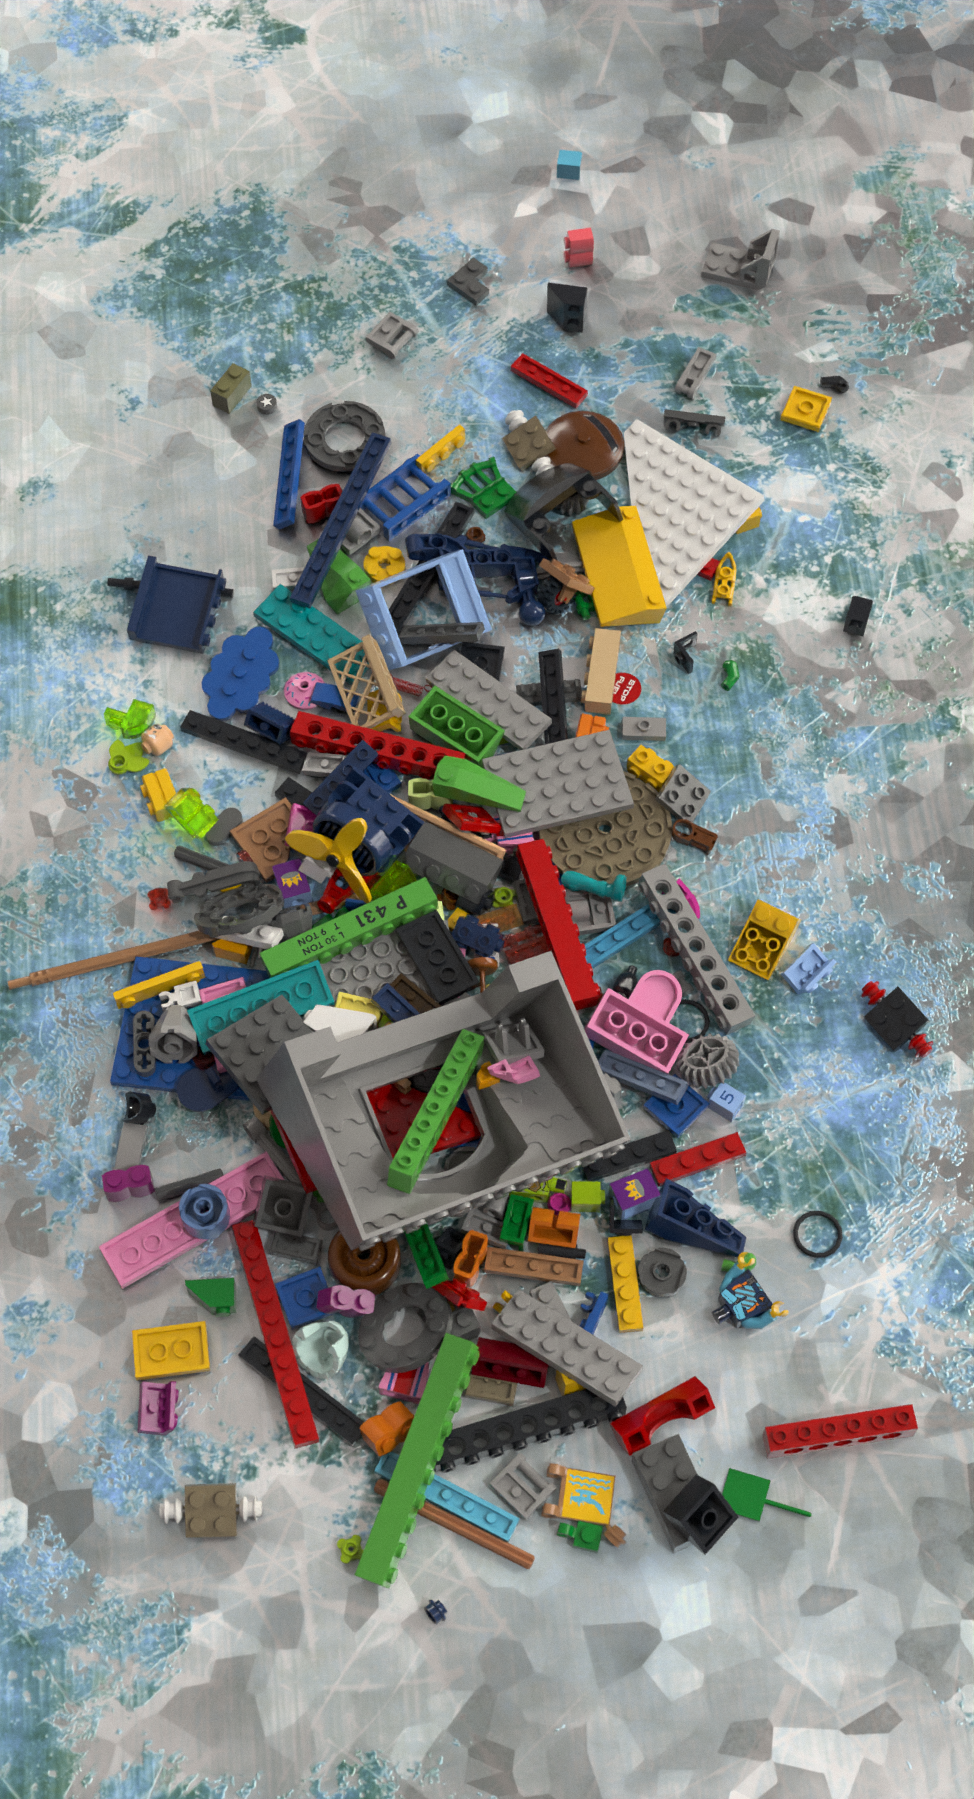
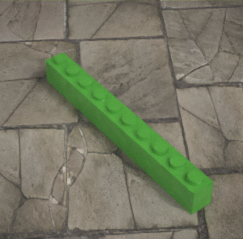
M448 1333L445 1334L355 1576L388 1589L396 1581L398 1563L407 1552L406 1542L409 1534L411 1535L415 1530L417 1512L424 1506L426 1500L424 1494L427 1486L431 1485L434 1479L435 1471L433 1470L436 1461H439L443 1455L444 1447L442 1445L445 1437H448L452 1431L453 1423L451 1421L454 1413H457L461 1407L462 1399L460 1397L463 1389H466L469 1385L471 1378L469 1373L472 1365H475L479 1358V1347L474 1342Z

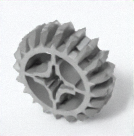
M709 1033L706 1037L701 1035L699 1039L692 1038V1042L685 1043V1048L681 1049L677 1057V1069L681 1078L689 1086L695 1085L697 1089L701 1086L707 1089L710 1085L716 1087L718 1083L724 1084V1080L732 1079V1074L737 1073V1067L740 1066L739 1052L735 1044L727 1036L721 1037L720 1034L712 1036Z

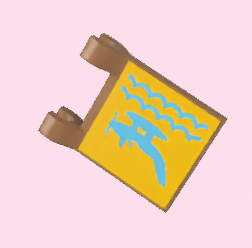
M550 1463L547 1468L546 1477L561 1479L558 1506L544 1503L541 1517L577 1522L583 1521L601 1526L610 1525L616 1476L572 1469Z

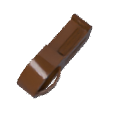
M687 819L677 820L672 827V838L676 842L687 846L690 843L694 847L707 851V855L711 853L718 838L716 833L702 828ZM681 825L687 827L690 835L681 833L675 827Z

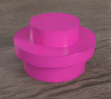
M555 1193L548 1199L547 1206L548 1209L555 1210V1215H559V1211H570L571 1200L566 1194Z

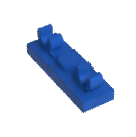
M601 1291L597 1299L593 1293L586 1292L585 1298L591 1300L592 1304L589 1306L581 1304L580 1306L583 1312L590 1313L588 1319H582L581 1328L594 1335L608 1303L609 1294Z

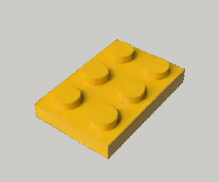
M206 1321L132 1330L135 1378L137 1381L210 1371Z

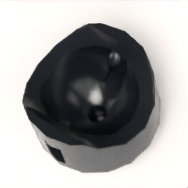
M132 1091L125 1094L127 1110L124 1122L144 1125L149 1118L154 1117L156 1105L152 1103L151 1097L148 1094Z

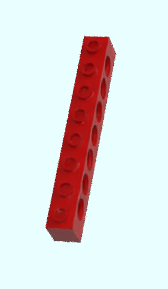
M298 711L290 730L292 744L301 748L315 749L320 753L348 755L357 746L354 744H359L363 740L374 750L380 749L376 751L378 757L372 763L377 764L383 769L389 768L402 774H412L427 780L434 779L437 765L444 756L466 759L463 752Z

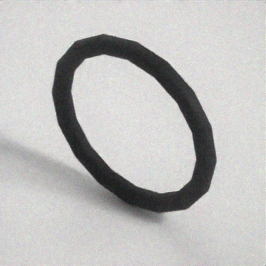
M681 1000L679 1005H693L703 1013L705 1019L704 1028L700 1034L692 1038L699 1039L701 1035L704 1037L710 1023L708 1012L701 1004L693 1000ZM687 1038L685 1043H691L692 1038Z
M810 1211L803 1214L796 1221L793 1229L794 1241L797 1247L806 1255L814 1258H825L834 1254L840 1247L843 1239L842 1228L837 1219L823 1211ZM810 1216H823L834 1223L838 1238L831 1250L824 1253H815L807 1250L801 1244L798 1237V1229L806 1218Z

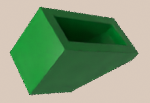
M234 1278L185 1280L187 1292L212 1315L228 1317L231 1313H236V1283Z

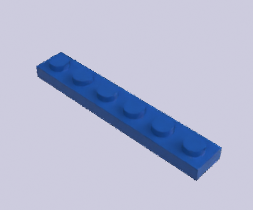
M301 419L284 425L273 526L278 530L295 523L305 426Z

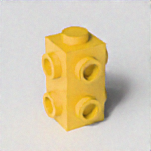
M640 745L627 759L626 770L636 775V778L643 782H648L659 792L674 766L668 760H663L657 756L652 749Z

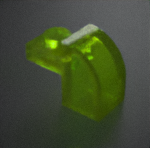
M133 699L127 713L107 707L104 712L106 725L114 730L121 729L124 739H136L141 737L142 733L152 726L156 718V712L153 704Z

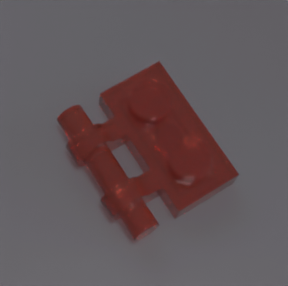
M540 924L533 927L531 925L527 926L523 931L514 935L513 933L505 935V938L502 939L505 941L503 948L508 946L511 948L505 951V957L509 965L549 952L544 935L539 938L536 936L542 933ZM525 939L529 940V942H526L524 944H518V942L523 941Z

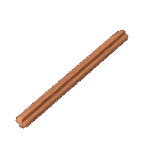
M379 1479L374 1486L375 1493L384 1497L389 1482ZM426 1501L423 1508L417 1512V1514L526 1569H530L534 1563V1555Z

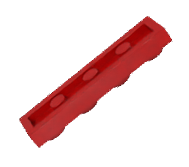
M523 353L511 365L513 373L574 408H577L588 396V390Z
M738 1132L653 1161L650 1163V1168L658 1187H660L666 1178L674 1182L746 1156L747 1152Z

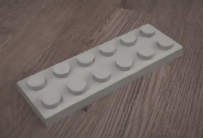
M455 650L426 677V683L430 686H437L504 729L505 733L502 738L519 750L527 749L552 724L550 717Z
M520 1289L491 1324L492 1330L615 1407L643 1368V1365Z

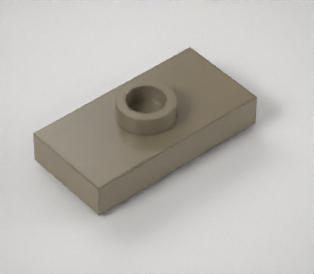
M470 1371V1382L465 1390L466 1398L508 1406L514 1405L518 1383L471 1375L472 1372Z

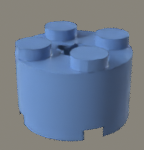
M200 1184L198 1187L187 1190L181 1197L179 1212L184 1228L190 1235L198 1239L213 1240L218 1238L227 1228L230 1221V1210L226 1197L219 1188L210 1184Z

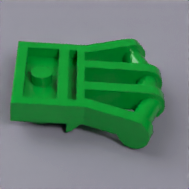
M490 457L487 461L479 463L473 462L469 465L468 469L458 472L455 481L450 483L451 494L469 502L485 519L507 506L510 499L516 493L505 481V477H501L495 457ZM491 468L495 480L492 482L481 470ZM475 475L485 487L481 489L470 477ZM464 483L474 494L460 489L461 485Z

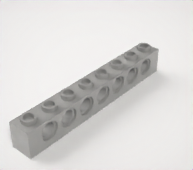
M662 864L642 873L638 882L639 891L643 896L647 897L652 913L658 916L663 932L668 933L675 952H679L682 957L683 966L693 976L695 987L703 993L706 1006L714 1012L719 1028L724 1029L726 1035L750 1025L755 1017L752 1009L667 865ZM656 890L663 891L665 895L658 894ZM667 909L674 910L676 914L669 913ZM678 928H684L687 933H682ZM689 947H695L699 952H693ZM700 966H706L710 971H704ZM712 985L719 986L721 990H715ZM723 1004L730 1005L732 1010H727Z

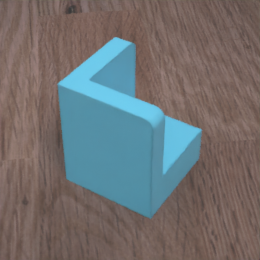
M559 150L557 178L579 180L582 152Z

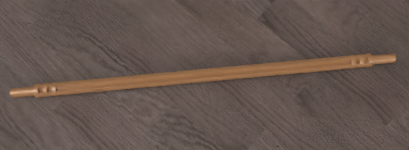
M355 893L348 897L349 899L360 900ZM319 900L308 903L313 915L324 913L317 905ZM345 900L341 902L335 908V910L341 909L342 906L345 905ZM304 904L299 905L300 909H305ZM198 930L29 973L30 976L7 981L9 990L31 984L32 986H37L135 961L136 956L147 958L218 940L219 938H211L209 935Z

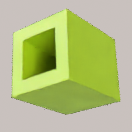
M572 1181L571 1212H600L601 1204H605V1190H601V1182Z

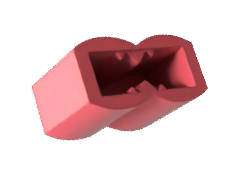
M591 228L567 231V237H564V247L566 249L563 251L564 262H568L569 268L592 265L594 238Z

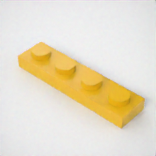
M632 1235L608 1237L607 1242L619 1333L643 1331Z

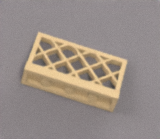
M368 634L362 638L363 642L327 661L351 723L359 726L357 721L362 713L369 717L361 727L370 729L395 715L399 718L405 715L406 712L379 644ZM363 649L365 655L362 662L354 660L356 653ZM341 660L347 661L343 672L338 671L335 665ZM352 663L360 665L356 676L348 674ZM365 667L372 670L369 680L361 678ZM346 677L354 679L350 690L345 689L343 686ZM359 681L367 683L363 694L355 692ZM372 685L379 688L376 698L368 696ZM353 695L362 697L358 708L351 707L350 703ZM366 699L374 701L371 712L362 710ZM379 703L385 705L388 711L381 716L375 714Z

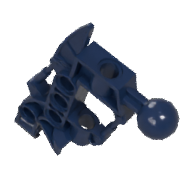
M435 533L411 534L406 537L407 555L411 560L430 561L444 554L463 549L475 584L476 577L511 576L514 578L515 587L509 590L507 595L478 590L480 597L503 598L508 604L523 601L519 608V618L528 626L539 625L545 618L543 604L535 599L539 586L535 563H541L543 558L546 559L541 552L523 547L508 546L506 544H502L500 548L481 542L467 540V537L464 535L452 538L448 535ZM465 546L474 547V548H479V549H467ZM438 575L439 591H443L444 589Z

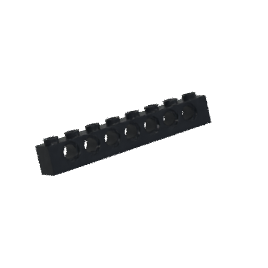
M584 1389L452 1429L450 1435L445 1437L442 1445L444 1447L443 1455L439 1461H436L435 1471H442V1473L451 1472L456 1469L457 1465L464 1463L466 1466L474 1465L480 1462V1458L487 1456L497 1458L502 1456L504 1451L510 1449L514 1451L523 1450L528 1447V1444L536 1441L538 1444H542L559 1434L562 1437L569 1436L576 1432L575 1429L582 1427L592 1429L597 1427L599 1422L605 1420L613 1422L626 1414L627 1407L624 1398L622 1397L615 1407L590 1390ZM601 1402L606 1408L602 1411H596L592 1404ZM572 1409H578L582 1415L579 1418H572L568 1412ZM549 1416H554L557 1418L558 1423L551 1426L546 1424L545 1419ZM529 1423L535 1429L530 1433L522 1431L521 1426ZM505 1430L511 1436L507 1440H501L497 1437V1434ZM477 1438H483L487 1443L483 1447H476L473 1441ZM453 1445H459L463 1448V1451L460 1454L454 1455L450 1453L449 1449Z

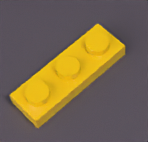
M460 424L418 457L416 459V466L425 474L431 472L439 462L446 460L455 449L463 446L465 443V428Z

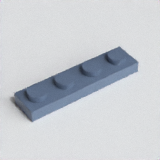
M606 1049L598 1060L603 1075L607 1073L611 1078H616L618 1082L675 1105H678L688 1088V1083L684 1080Z

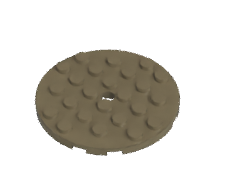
M623 771L634 802V808L539 830V838L544 839L546 846L551 848L553 866L556 865L559 873L562 875L567 871H575L598 881H606L608 884L613 883L618 874L627 876L626 887L639 882L642 873L660 866L671 843V815L668 810L655 800L658 795L657 790L648 782L644 783L637 779L636 775ZM608 825L611 827L609 833L599 830L600 826Z

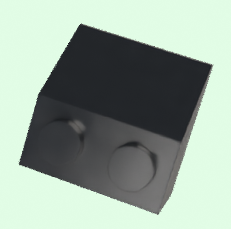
M548 282L547 313L563 330L583 332L587 310L588 287Z
M697 1474L662 1511L674 1528L705 1555L739 1518L716 1485Z

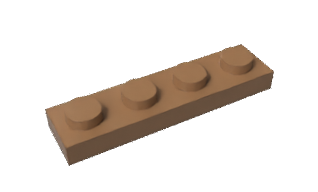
M488 1247L484 1273L580 1286L584 1260Z

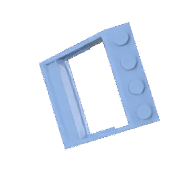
M463 549L444 554L356 590L371 634L379 644L388 670L406 666L461 643H437L426 650L406 657L380 589L400 579H405L436 567L456 623L483 622L485 628L483 633L492 630Z

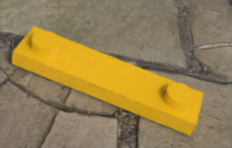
M197 961L113 993L118 1010L130 1008L140 1001L159 995L161 992L173 990L174 986L193 981L198 983L201 979L205 978L201 962Z

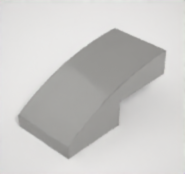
M123 1124L115 1169L126 1171L132 1166L141 1165L142 1151L145 1149L147 1125Z

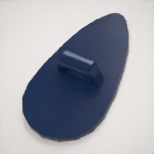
M216 1061L200 1065L183 1075L177 1085V1095L180 1103L186 1109L193 1112H205L222 1103L240 1086L227 1071L219 1073Z

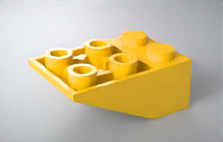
M758 899L728 961L769 980L789 946L801 919Z

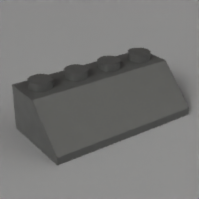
M425 821L408 846L401 866L479 905L483 894L493 889L504 860Z

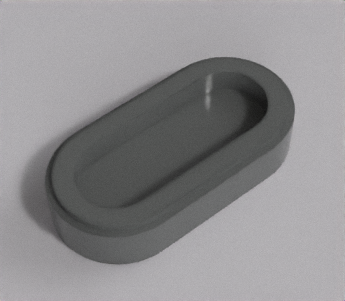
M236 808L223 810L206 828L205 835L208 843L214 846L224 844L231 837L230 830L243 823L241 812Z

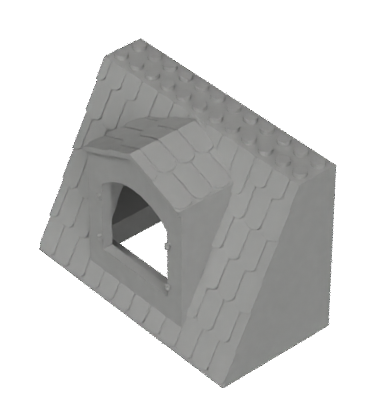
M551 951L508 965L482 993L337 1042L330 1026L286 1041L256 1078L259 1087L292 1142V1146L325 1201L328 1210L351 1250L359 1248L360 1251L367 1250L380 1242V1239L383 1240V1243L397 1238V1235L403 1233L404 1230L406 1234L420 1229L426 1222H428V1225H432L442 1221L444 1217H462L470 1210L486 1204L487 1201L493 1198L495 1200L501 1199L515 1190L517 1192L525 1190L536 1182H539V1184L546 1182L559 1173L560 1175L567 1174L580 1165L585 1167L595 1163V1160L602 1157L606 1159L614 1156L618 1151L625 1149L624 1144L631 1140ZM525 1018L544 1049V1057L533 1060L539 1070L540 1077L521 1084H515L500 1078V1083L478 1090L476 1076L481 1066L488 1061L492 1065L496 1063L484 1042L482 1056L463 1091L474 1117L475 1125L481 1134V1139L474 1152L467 1160L453 1169L435 1174H420L410 1194L387 1186L388 1171L393 1158L366 1093L443 1066L462 1029L483 1036V1032L497 1029L498 1024H503V1027L518 1024L520 1019Z

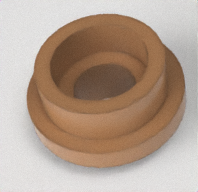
M608 1524L606 1526L607 1530L603 1533L605 1537L617 1548L621 1544L625 1545L626 1540L624 1537L626 1533L618 1525L615 1524L612 1527Z

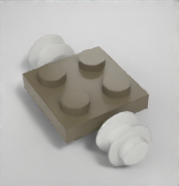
M513 410L508 413L505 419V423L509 425L511 432L502 439L519 469L523 472L532 465V470L538 475L554 467L553 464H550V458L545 456L554 451L556 447L538 417L535 415L530 420H527V418L523 417L524 413L522 411Z
M236 1483L186 1484L185 1505L182 1504L179 1498L176 1499L175 1503H169L167 1498H165V1503H160V1519H164L165 1524L168 1523L169 1519H175L176 1523L179 1524L183 1516H185L186 1538L237 1536V1515H239V1512L244 1522H246L248 1517H253L255 1522H257L258 1516H262V1501H258L257 1496L254 1497L253 1501H248L246 1496H244L240 1501V1506L237 1504Z

